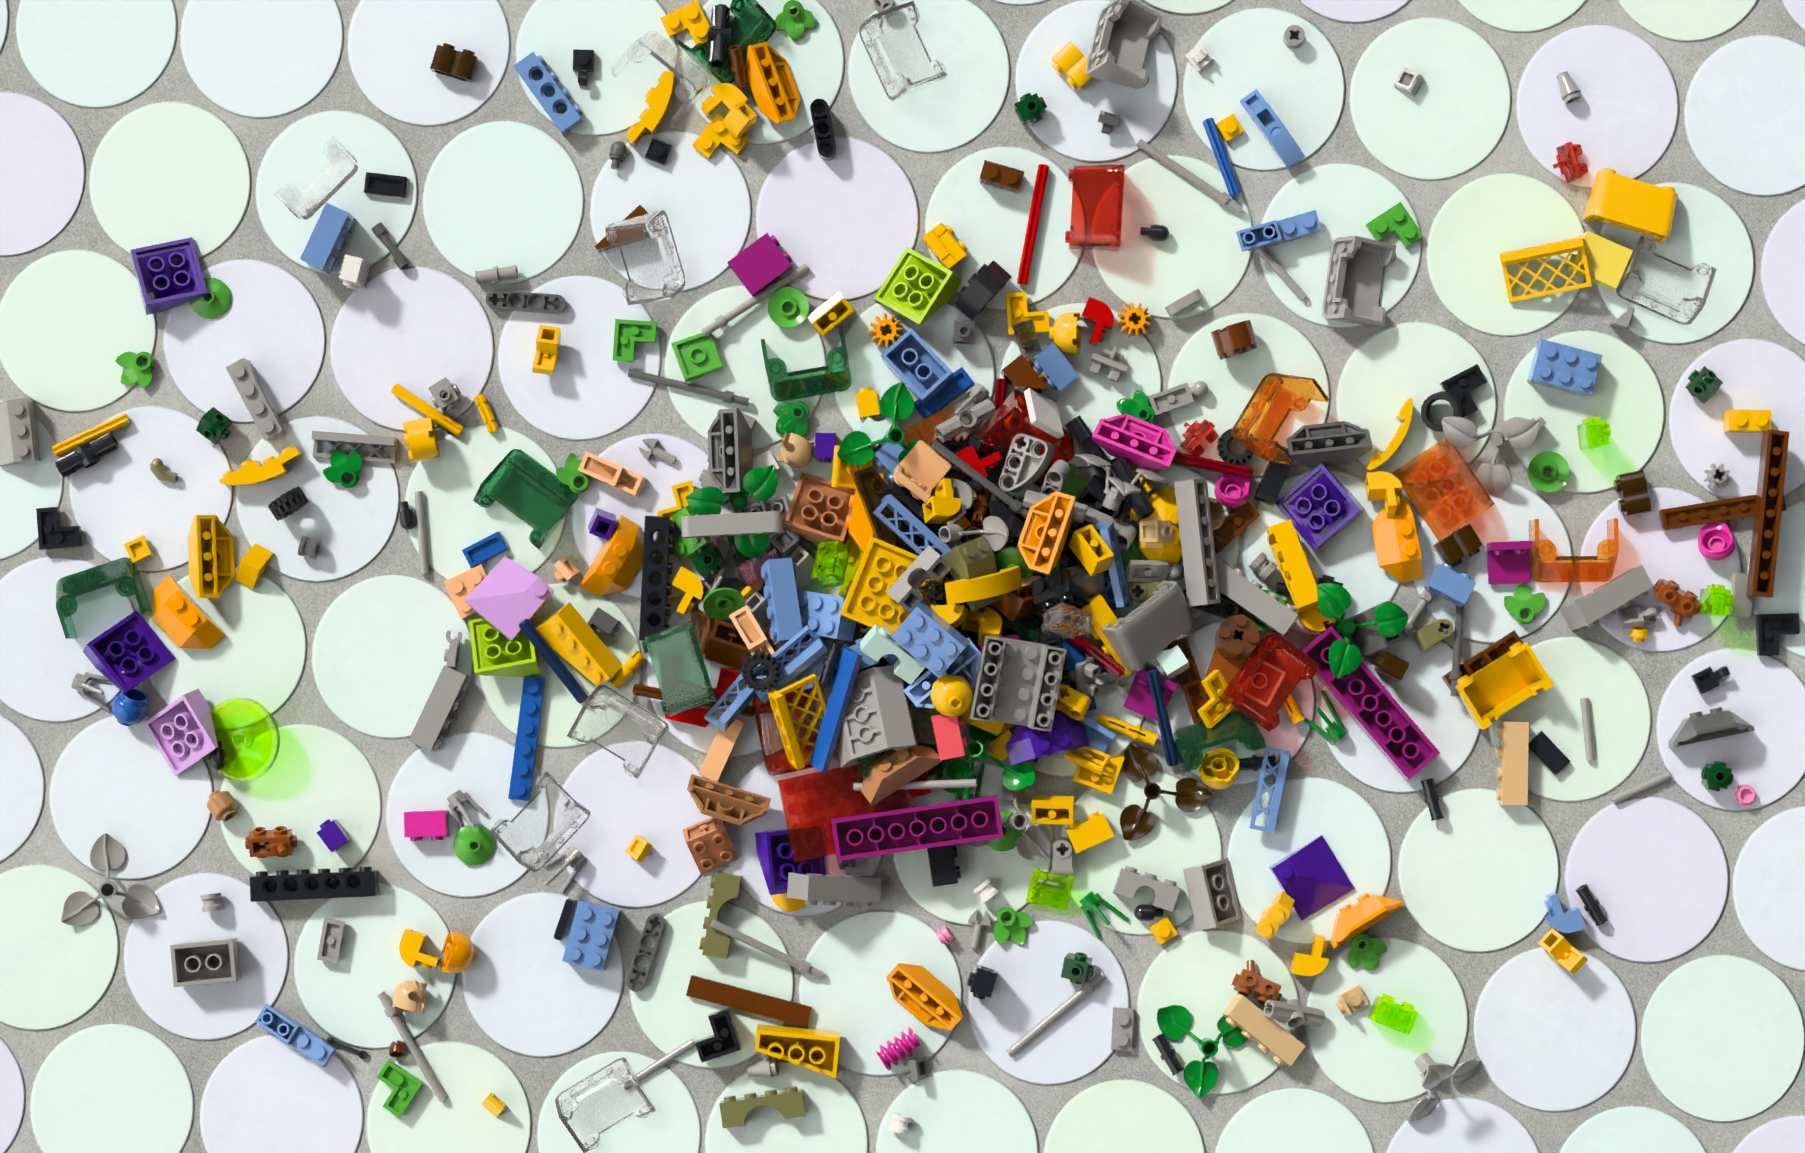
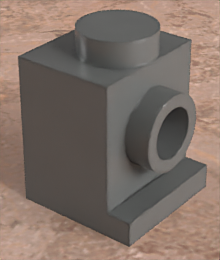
M599 607L587 623L590 627L594 624L596 626L594 630L603 636L607 633L614 637L620 629V626H618L620 621Z

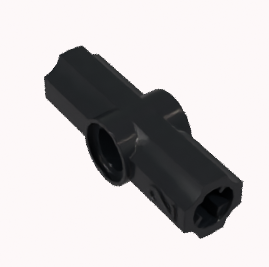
M718 4L712 7L711 25L707 41L710 44L708 64L714 68L726 67L728 46L731 38V28H729L730 8L725 4Z
M1080 415L1065 424L1082 454L1095 455L1110 463L1101 447L1092 439V433ZM1085 441L1094 443L1095 448L1093 451L1088 452L1084 449L1083 444ZM1089 463L1098 477L1106 473L1102 467Z
M112 433L105 434L93 442H86L74 449V452L55 461L56 467L64 478L68 477L82 468H89L97 464L101 458L118 450V443Z
M1123 457L1112 462L1110 470L1114 477L1123 482L1131 483L1136 476H1134L1125 458ZM1138 479L1134 485L1141 489V492L1128 494L1125 499L1127 502L1129 501L1136 516L1141 520L1150 516L1155 510L1145 495V490Z

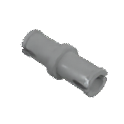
M516 265L502 268L494 266L493 269L475 271L477 284L492 281L500 283V280L518 278Z

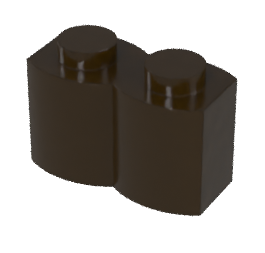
M443 43V46L437 45L430 67L431 71L471 83L478 62L477 56H474L475 53L467 49H463L462 52L454 50L455 47L446 43Z
M1644 471L1617 475L1616 480H1614V489L1620 495V500H1618L1620 513L1623 512L1624 516L1652 511Z
M1466 524L1432 546L1443 563L1455 567L1463 562L1461 558L1467 554L1471 557L1480 552L1479 547L1483 544L1472 526Z
M1387 651L1378 653L1372 663L1375 665V671L1395 681L1402 680L1409 666V662Z

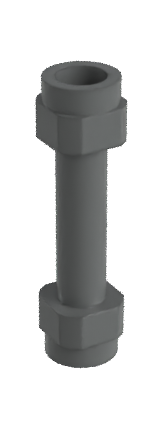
M382 222L376 224L371 230L377 238L382 240L395 259L394 263L400 270L408 266L410 262L392 242Z

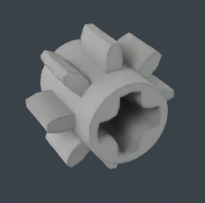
M1714 463L1710 464L1711 470H1704V473L1707 474L1704 482L1709 481L1711 483L1710 488H1714L1716 484H1718L1719 488H1723V482L1730 481L1727 478V473L1730 470L1723 469V463L1718 468H1716ZM1720 473L1718 479H1714L1713 475Z

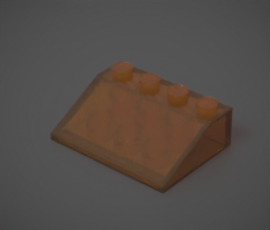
M1445 437L1392 472L1400 480L1404 491L1438 541L1495 504L1459 450L1452 446Z

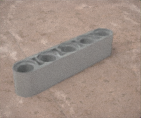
M783 511L682 516V538L783 533Z

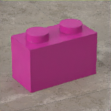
M448 810L404 812V837H410V841H422L423 837L431 836V840H444V836L449 835Z

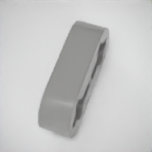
M1196 289L1166 306L1165 309L1171 317L1204 297L1200 290Z

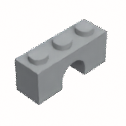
M928 545L886 592L906 611L911 613L924 599L920 594L921 585L931 578L939 582L952 566Z
M1125 866V869H1119L1112 892L1133 899L1138 888L1148 886L1154 892L1152 905L1173 912L1181 889L1176 887L1177 882L1168 879L1162 882L1156 880V875L1145 872V875L1137 873L1138 869Z

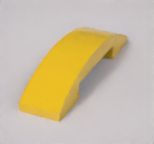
M1411 398L1406 399L1396 418L1403 421L1383 454L1379 451L1374 452L1364 468L1366 472L1384 463L1402 443L1412 418L1413 400Z
M1020 566L1002 569L998 573L977 578L960 579L945 583L947 604L986 599L1022 587Z

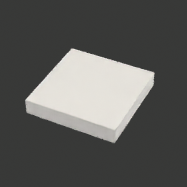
M1031 388L1025 390L1024 395L1030 423L1055 438L1060 439L1064 436L1057 403Z

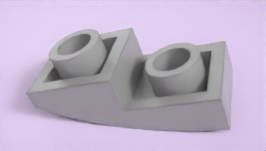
M787 495L745 506L746 513L783 511V517H786L790 504Z
M1734 572L1731 575L1732 595L1728 597L1729 616L1750 618L1753 597L1746 596L1748 574Z

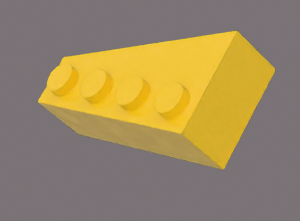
M1291 519L1268 527V544L1298 614L1318 607L1317 585L1314 580L1316 575L1313 568L1309 567L1307 562L1308 556L1301 547L1299 535L1295 531Z
M1099 593L1087 596L1090 599V603L1084 605L1080 610L1091 614L1079 617L1084 624L1088 623L1091 627L1089 631L1096 641L1099 639L1103 644L1101 646L1102 651L1125 668L1123 674L1127 677L1135 669H1126L1101 631V628L1106 624L1110 623L1113 626L1118 622V619Z
M570 602L546 618L536 628L551 648L597 687L610 679L622 667Z
M758 1024L755 1051L790 1061L792 1064L810 1068L812 1071L821 1072L836 1079L841 1032Z

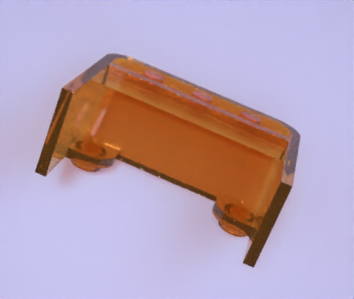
M1269 373L1263 377L1231 430V436L1237 443L1263 460L1290 465L1291 459L1277 441H1273L1290 411L1299 412L1306 409L1311 400L1328 402L1329 398L1314 378Z
M1618 518L1607 520V539L1598 544L1597 556H1556V547L1552 541L1539 540V519L1529 520V541H1532L1533 549L1529 550V567L1532 580L1535 582H1606L1610 580L1614 573L1619 551Z

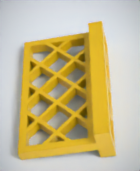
M1583 236L1499 254L1509 303L1592 286ZM1581 250L1582 260L1577 266L1568 260V257L1572 252ZM1568 253L1566 257H1563L1562 255H1560V254ZM1557 255L1563 259L1557 270L1547 264L1551 256ZM1548 257L1545 262L1540 259ZM1536 259L1543 264L1537 274L1526 268L1530 260ZM1527 261L1524 266L1520 264V262ZM1565 261L1576 268L1570 277L1559 272ZM1582 263L1584 265V270L1580 268ZM1516 264L1522 270L1515 278L1508 274L1507 265ZM1544 266L1555 272L1549 282L1538 276ZM1524 270L1535 276L1528 286L1518 280ZM1577 270L1586 275V283L1578 284L1572 280ZM1557 274L1567 280L1561 288L1551 284ZM1509 278H1511L1512 280H1514L1511 285H1510V280H1509ZM1536 278L1547 284L1541 292H1536L1530 288ZM1515 282L1526 288L1521 296L1513 297L1511 288ZM1548 286L1553 288L1551 290H1546Z
M815 674L779 691L773 689L767 692L789 764L797 770L804 768V763L811 759L815 743L809 742L808 739L812 730L819 733V729L814 728L819 717L823 719L826 710L823 695ZM812 682L813 689L810 695L804 693L803 690L806 684ZM792 691L796 692L792 703L787 702L785 695ZM801 695L808 697L804 708L797 706ZM813 699L819 703L816 712L808 710ZM795 708L802 710L797 721L791 717ZM807 713L814 715L809 726L802 723ZM800 726L807 728L803 739L797 736ZM805 745L813 746L811 752L804 756L802 751Z

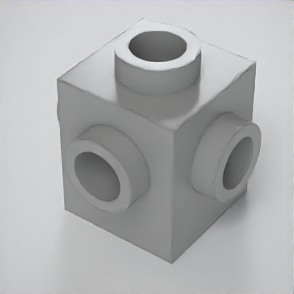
M446 377L428 387L433 395L430 398L436 408L440 407L443 411L446 409L447 411L453 410L458 406L457 402L461 401L459 397L461 391L455 383L451 384Z

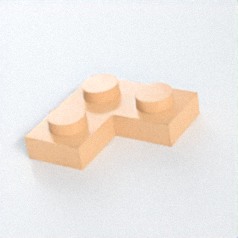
M482 564L444 581L461 619L477 613L464 600L487 576Z

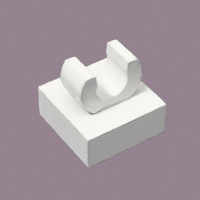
M1201 42L1185 55V59L1197 72L1214 59Z

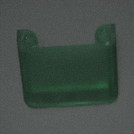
M513 449L480 484L473 501L484 508L491 507L497 501L534 528L529 535V540L540 550L574 505L578 494L572 492L569 486L561 483L554 473L524 451Z

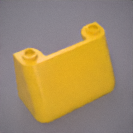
M1604 168L1603 171L1600 170L1596 173L1583 220L1590 222L1598 220L1603 224H1614L1643 233L1646 237L1653 235L1652 241L1659 243L1669 239L1678 197L1675 188L1663 186L1662 188L1615 174L1616 171L1610 168Z
M1519 641L1509 647L1510 651L1471 676L1465 675L1457 680L1458 684L1455 688L1478 729L1485 730L1492 725L1491 719L1496 721L1500 715L1527 698L1537 695V692L1543 689L1546 691L1554 686L1528 643L1521 644Z

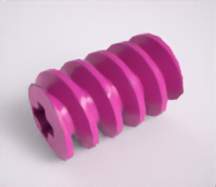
M910 1027L908 1028L909 1035H906L903 1031L901 1032L902 1039L894 1036V1044L889 1040L886 1041L888 1048L879 1045L880 1052H877L886 1069H892L891 1063L897 1066L898 1058L904 1062L906 1060L905 1054L912 1057V1049L917 1053L920 1052L919 1045L921 1043Z

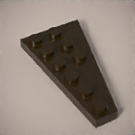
M869 466L851 473L875 538L919 556L873 514L882 503L881 500L888 494H891L901 503L897 496L895 497L887 487L888 485L875 468ZM887 506L880 512L886 518H894V513ZM898 520V529L902 533L909 532V527L902 520ZM913 534L914 544L917 547L925 546L924 540L917 534Z

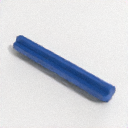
M1213 118L1205 119L1203 125L1229 195H1238L1240 188Z

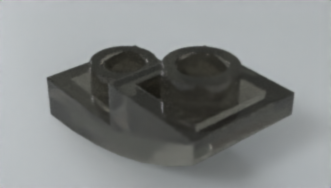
M1031 318L1012 325L1020 354L1023 357L1041 351Z

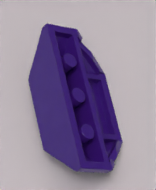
M1059 710L1055 711L1051 732L1018 725L1005 745L1010 766L1090 746L1085 726Z

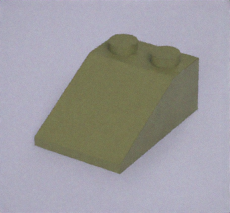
M985 536L958 545L942 556L952 566L949 571L954 580H968L997 573L995 555ZM998 595L970 601L967 604L973 612L1000 601L1002 596Z

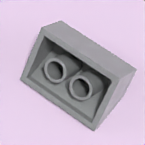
M21 398L0 402V466L41 461L34 400Z
M1228 858L1183 869L1197 930L1215 928L1242 919Z

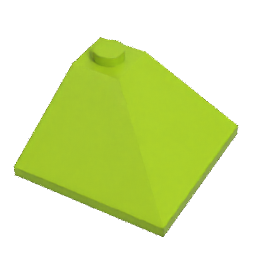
M906 247L874 299L915 323L923 325L953 297L962 280L954 272Z
M483 617L469 620L475 675L524 677L541 673L538 651L522 630L510 641Z

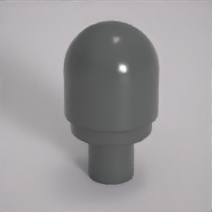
M615 141L610 147L609 159L612 160L611 169L619 170L620 162H623L626 157L627 147L622 141Z

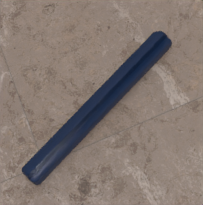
M529 619L521 621L519 628L579 704L585 702L588 699L587 693Z
M1157 669L1149 670L1147 676L1166 762L1170 767L1178 765V756L1159 671Z

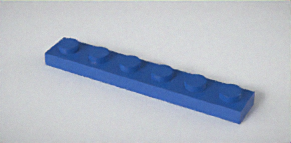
M524 676L508 799L530 801L546 678Z

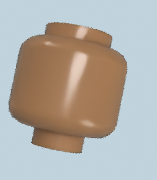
M217 790L209 796L207 808L216 820L226 822L236 816L238 803L229 791L220 792Z

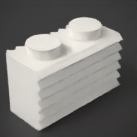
M345 255L344 263H342L343 267H341L342 271H340L341 275H339V278L343 280V285L354 290H358L359 287L365 288L371 264L365 259Z

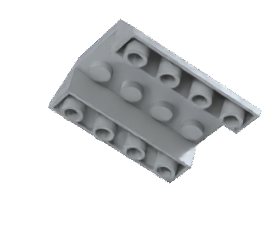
M985 636L970 719L1022 725L1031 729L1051 732L1067 649L1006 637Z
M894 665L869 668L857 673L836 743L841 768L861 763V758L890 749L901 751L917 746L907 695L903 691L905 690L904 680L894 674ZM834 680L831 682V685L825 688L827 701L829 700Z

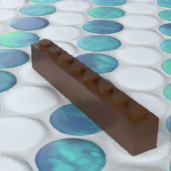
M1768 429L1763 431L1746 596L1773 598L1789 442L1788 431Z

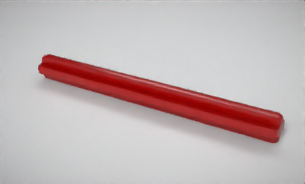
M1045 164L1038 165L1017 284L1024 286L1028 284L1048 177L1049 166Z

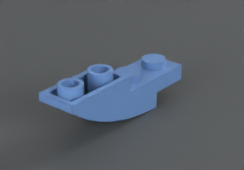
M1257 89L1240 100L1241 105L1288 169L1305 157L1284 124Z
M1313 210L1279 221L1274 220L1236 231L1241 251L1244 252L1300 239L1302 236L1321 231L1317 212Z
M265 1004L255 1020L257 1024L286 1044L292 1045L322 1067L328 1065L337 1050L324 1041L323 1037L268 1004Z

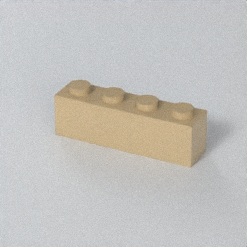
M1500 721V726H1497V738H1500V746H1497L1496 755L1497 759H1500V767L1496 769V778L1499 780V788H1496V800H1499L1500 805H1528L1529 722Z
M1236 994L1222 1012L1227 1018L1225 1021L1234 1028L1236 1026L1242 1030L1241 1034L1250 1041L1252 1039L1258 1043L1257 1047L1264 1053H1271L1274 1056L1272 1059L1281 1066H1292L1305 1048L1304 1044L1272 1018L1265 1017L1263 1011L1243 995Z

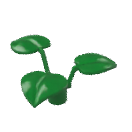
M903 382L891 386L883 394L879 404L881 414L885 417H892L893 428L886 432L885 438L870 443L868 435L864 432L853 431L847 434L837 452V456L842 461L852 465H864L874 457V451L871 446L887 441L893 445L900 444L904 449L898 456V462L900 463L916 443L920 441L913 439L905 446L903 441L904 432L898 428L896 418L900 420L906 419L914 411L913 397Z
M769 465L748 471L743 478L745 490L742 492H732L731 496H727L725 501H723L724 494L722 491L712 486L694 490L686 496V501L696 515L720 514L721 505L724 506L731 502L734 508L740 509L741 513H745L744 507L747 505V496L752 497L754 495L757 500L766 501L774 495L778 483L776 468L774 465ZM769 534L735 536V546L744 556L760 559L769 546Z
M1318 584V608L1326 618L1334 619L1340 616L1334 624V629L1345 640V642L1342 640L1334 641L1329 649V664L1334 677L1341 678L1353 672L1361 663L1359 648L1356 645H1349L1350 640L1347 638V636L1354 633L1355 628L1377 625L1379 635L1393 637L1405 628L1408 621L1407 612L1393 602H1384L1375 610L1374 616L1376 621L1354 624L1352 620L1344 619L1346 615L1344 610L1349 608L1352 602L1349 592L1337 584Z
M970 724L969 734L972 740H974L967 747V752L970 755V765L964 760H955L947 766L942 779H965V772H968L969 779H977L976 775L972 772L975 768L974 760L983 761L986 758L1006 769L1001 776L1002 783L1007 789L1012 791H1019L1033 785L1036 774L1029 761L1012 766L1008 762V766L990 756L987 747L983 744H986L987 740H995L999 735H994ZM940 788L953 794L965 793V788Z
M1171 1005L1159 1008L1157 1010V1023L1159 1029L1167 1038L1179 1040L1185 1032L1199 1043V1050L1204 1054L1201 1062L1198 1060L1189 1062L1184 1069L1183 1076L1187 1086L1196 1097L1202 1098L1210 1092L1218 1079L1216 1064L1211 1061L1205 1062V1060L1217 1054V1044H1219L1220 1038L1223 1037L1224 1043L1230 1047L1242 1046L1248 1039L1241 1034L1242 1030L1236 1026L1234 1028L1225 1021L1227 1018L1223 1015L1217 1022V1028L1221 1033L1218 1034L1214 1041L1210 1038L1201 1040L1187 1029L1192 1023V1017L1185 1007Z

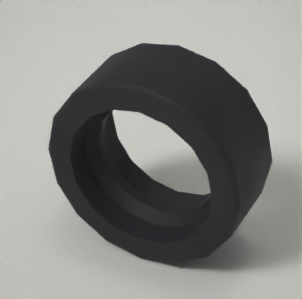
M1440 391L1424 400L1421 407V417L1428 428L1444 432L1442 424L1435 422L1431 418V405L1439 399L1446 400L1452 405L1454 410L1453 416L1462 417L1463 408L1460 400L1455 395Z

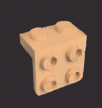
M920 440L894 469L893 478H895L894 481L900 487L905 486L909 489L914 498L926 502L931 496L932 489L951 468V463L924 441Z

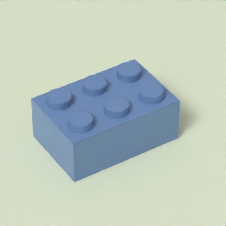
M326 202L300 259L306 264L330 275L331 270L335 271L339 260L337 258L339 253H343L347 246L346 238L348 234H352L356 227L355 218L350 213Z
M912 328L880 355L882 361L923 405L954 378V374Z
M1541 339L1537 342L1527 381L1584 397L1591 396L1602 355Z
M797 589L802 629L808 626L818 636L853 642L856 621L839 615L846 598Z
M923 601L916 606L891 636L893 640L938 678L946 672L970 643L969 640Z
M580 899L562 961L603 972L621 910Z

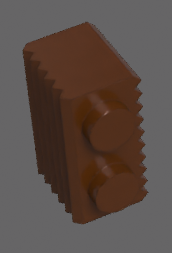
M985 160L979 182L980 184L984 183V185L988 184V186L1007 189L1008 192L1011 190L1012 193L1015 192L1017 194L1019 193L1024 171Z

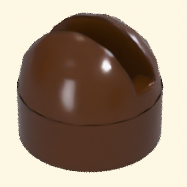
M397 1040V1042L393 1041L389 1046V1055L391 1057L406 1055L405 1044L400 1040Z

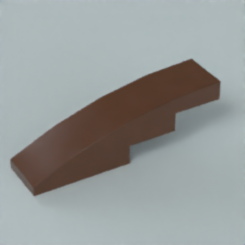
M1513 630L1461 663L1460 671L1462 672V677L1465 675L1471 676L1510 651L1509 647L1519 641L1523 644L1516 631ZM1449 671L1448 673L1442 676V679L1451 691V680H1449Z
M1186 636L1175 639L1167 647L1169 650L1178 645L1189 662L1190 668L1177 675L1193 723L1195 724L1203 721L1198 710L1208 702L1205 688L1201 683L1202 679L1199 675Z

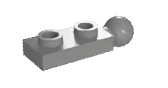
M1197 381L1193 384L1192 388H1189L1188 383H1184L1148 396L1155 416L1193 403L1192 396L1194 395L1197 397L1205 396L1208 393V385L1204 381Z
M1129 560L1125 577L1127 582L1166 581L1167 576L1173 580L1180 579L1184 574V570L1180 564L1174 563L1170 565L1167 560Z

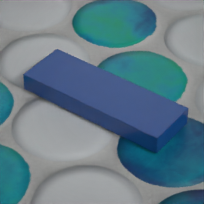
M963 367L953 373L954 378L926 404L923 405L919 399L914 402V407L924 421L974 384Z

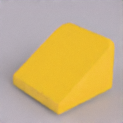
M490 1093L482 1102V1105L495 1117L506 1107V1104L494 1093Z

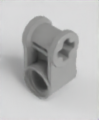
M1058 838L1052 846V878H1073L1071 844L1066 838ZM1061 843L1068 847V849H1064V853H1060V850L1057 849Z

